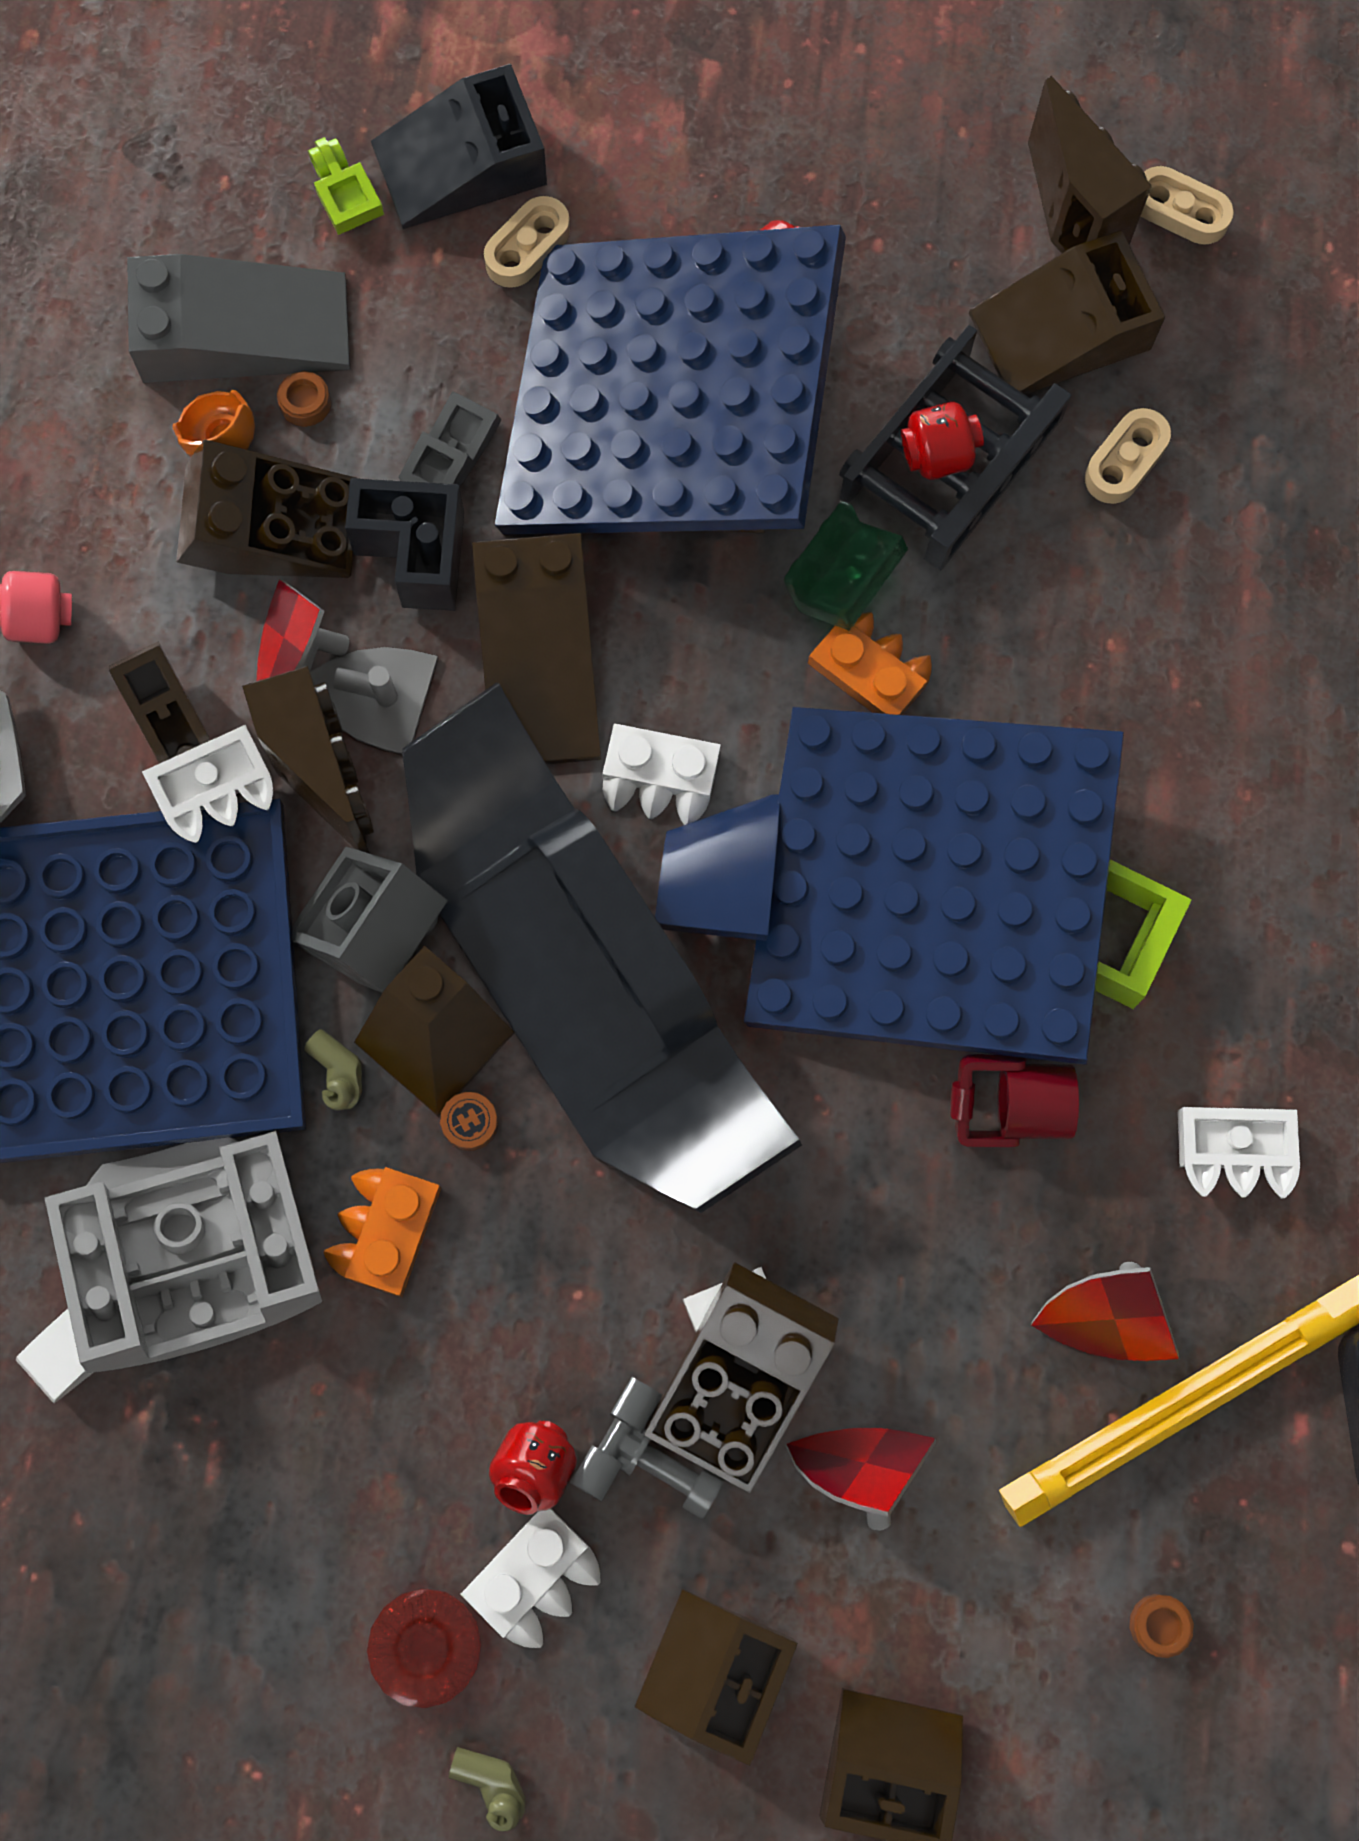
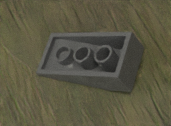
M186 254L127 257L129 353L143 383L293 374L301 371L351 370L347 278L344 272Z

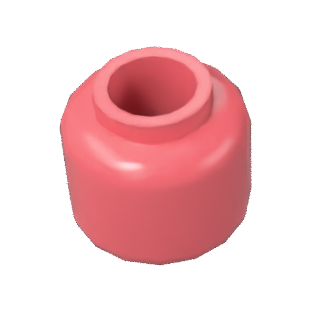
M9 571L4 575L0 584V628L3 637L7 641L50 644L59 637L60 625L71 626L72 593H61L58 577L51 573Z

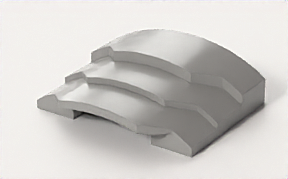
M276 1131L240 1142L227 1137L184 1143L154 1153L105 1163L101 1165L86 1186L45 1197L79 1362L87 1373L133 1367L207 1349L273 1326L322 1302Z

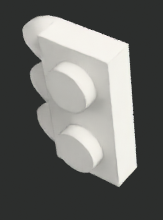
M614 723L603 770V793L608 807L612 812H617L629 802L636 788H639L641 807L648 819L652 820L660 815L670 803L672 796L676 795L677 813L682 823L687 825L699 820L710 802L721 744Z
M246 725L142 771L168 825L179 836L194 843L199 841L202 832L201 810L205 809L209 815L222 824L233 826L238 812L236 794L241 793L251 804L264 810H268L272 802L273 783L270 773Z
M1182 1107L1178 1110L1180 1167H1185L1190 1183L1202 1197H1206L1216 1185L1221 1168L1225 1169L1230 1185L1242 1198H1245L1255 1187L1260 1175V1169H1264L1269 1185L1281 1199L1286 1198L1296 1185L1300 1171L1297 1110Z
M551 1508L546 1511H538L469 1584L461 1595L503 1638L506 1637L511 1642L523 1647L541 1648L543 1645L542 1628L532 1607L535 1606L542 1612L553 1616L569 1617L572 1614V1603L567 1586L561 1579L562 1574L579 1584L599 1585L601 1583L600 1568L591 1548Z

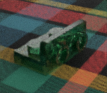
M840 501L831 515L823 521L819 531L799 558L792 563L783 581L801 613L850 631L909 549L903 536L860 522L853 505Z

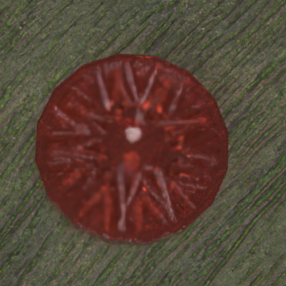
M423 1588L401 1594L382 1609L371 1627L367 1654L371 1674L385 1694L402 1705L425 1709L447 1703L467 1687L478 1669L482 1643L477 1621L463 1602L446 1591Z

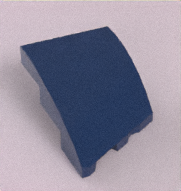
M779 794L763 797L666 832L655 918L663 930L767 941L780 803H778Z

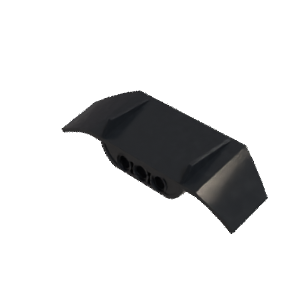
M496 682L402 749L416 875L448 900L439 913L592 1156L650 1188L702 1213L801 1147L800 1139L758 1086L719 1029L711 1007L696 979L598 830L580 810L573 807L557 783L500 684Z

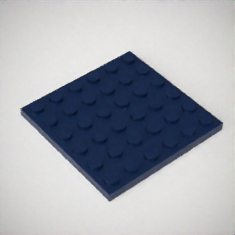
M841 225L556 245L542 263L495 526L503 535L804 529L846 241Z
M793 707L778 798L780 811L767 941L756 940L744 1023L747 1027L1087 1065L1124 732Z
M272 799L268 810L258 808L250 802L238 803L237 818L233 826L222 824L209 815L205 809L201 810L203 827L197 843L188 841L173 831L162 811L0 828V1163L200 1142L227 1137L263 1135L275 1131L276 1133L306 1130L284 805L281 799Z

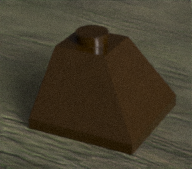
M424 946L385 988L354 1043L439 1117L446 1102L463 1091L511 1038L514 1031L463 978Z

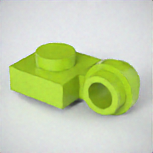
M325 137L316 140V147L308 150L311 162L320 180L314 182V186L337 234L340 235L384 215L382 204L361 163L359 162L349 167L344 152L336 138L328 142Z

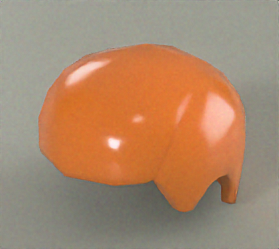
M232 390L230 393L214 391L198 395L183 409L179 421L173 424V430L180 447L188 456L192 457L204 439L248 450L254 440L255 420L253 412L238 391Z

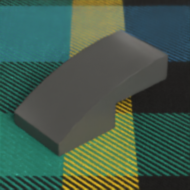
M452 391L429 434L424 431L422 432L398 477L399 480L459 484L460 487L484 452L499 426L501 418L495 412Z

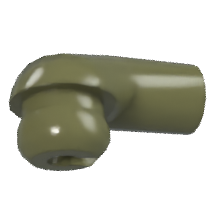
M319 1029L308 1040L304 1051L327 1068L326 1090L322 1091V1099L326 1106L332 1110L350 1109L359 1101L362 1094V1063L353 1052L323 1029Z
M457 1747L448 1778L479 1787L488 1810L486 1819L493 1829L506 1832L515 1828L519 1819L525 1813V1795L513 1767L504 1760Z

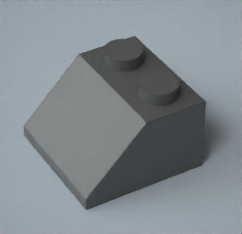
M345 847L293 924L292 941L297 947L355 982L383 993L385 988L408 964L409 959L422 939L434 929L438 921V915L448 900L403 863Z

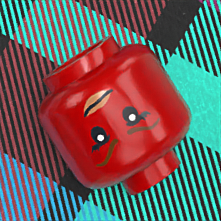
M954 401L913 412L909 417L908 428L901 429L903 451L910 471L919 470L920 474L928 480H935L969 470L975 462V448L984 446L983 432L977 415L967 416L964 408Z
M549 1421L516 1424L507 1432L490 1464L489 1477L493 1484L496 1498L504 1506L520 1514L530 1515L537 1511L551 1509L560 1501L575 1472L577 1456L573 1446L568 1441L567 1434L558 1425Z

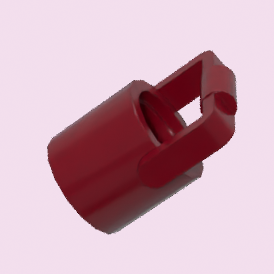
M970 1054L964 1056L959 1063L958 1081L952 1083L950 1117L956 1120L955 1130L958 1141L967 1147H1017L1020 1145V1139H1073L1077 1131L1079 1118V1088L1075 1067L1072 1064H1026V1058L1003 1055ZM973 1070L1000 1071L997 1094L1000 1131L969 1130V1122L973 1118L975 1084L972 1083Z

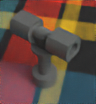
M631 1377L610 1413V1416L615 1418L599 1447L591 1446L574 1475L571 1484L602 1502L619 1471L621 1470L630 1476L637 1465L685 1494L687 1498L682 1508L703 1519L725 1479L705 1468L702 1469L699 1475L649 1445L651 1439L644 1436L646 1431L644 1427L662 1398V1394Z

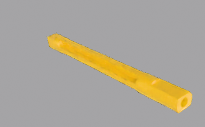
M1359 1275L1052 1460H1048L1001 1488L999 1492L1008 1512L1019 1527L1024 1526L1095 1481L1358 1325Z

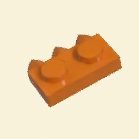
M872 612L856 614L848 619L842 617L809 655L808 664L872 713L903 715L929 682L932 671L930 655L915 657L903 663L900 661L903 649L901 634L887 635L876 641L871 639L874 629Z
M387 1167L385 1169L363 1170L352 1175L351 1179L359 1193L372 1202L371 1206H354L337 1214L342 1226L354 1238L358 1239L357 1244L344 1243L332 1246L324 1250V1256L330 1266L346 1279L403 1297L439 1197L441 1186Z

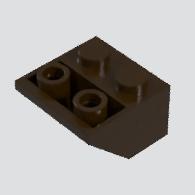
M682 1589L634 1707L691 1740L750 1766L798 1643L792 1637Z
M842 1688L819 1813L824 1827L885 1841H952L961 1792L963 1715Z

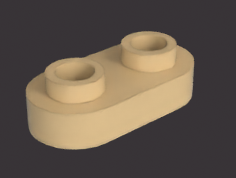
M1156 166L1144 171L1152 188L1141 217L1198 244L1215 243L1226 234L1234 212L1232 203L1225 194L1169 167ZM1153 197L1161 199L1164 203L1154 200ZM1196 219H1204L1209 224L1202 223Z
M549 196L532 198L490 238L484 249V259L487 274L492 281L503 287H518L527 283L542 268L543 260L556 245H564L570 235L569 213L564 204ZM542 227L552 229V231L545 234L539 233L537 230ZM510 261L519 263V265L514 267L503 266Z
M1140 408L1130 411L1122 418L1092 456L1086 469L1085 484L1093 497L1101 502L1114 504L1125 501L1134 493L1162 457L1170 442L1171 428L1165 417L1152 409ZM1139 437L1144 439L1148 446H1138L1134 443L1133 438ZM1112 475L1119 483L1110 484L1103 479V476Z

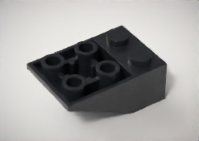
M511 64L460 79L371 140L375 156L403 229L547 185L544 146Z

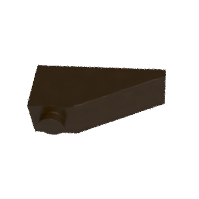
M159 641L109 665L108 670L159 764L211 740Z

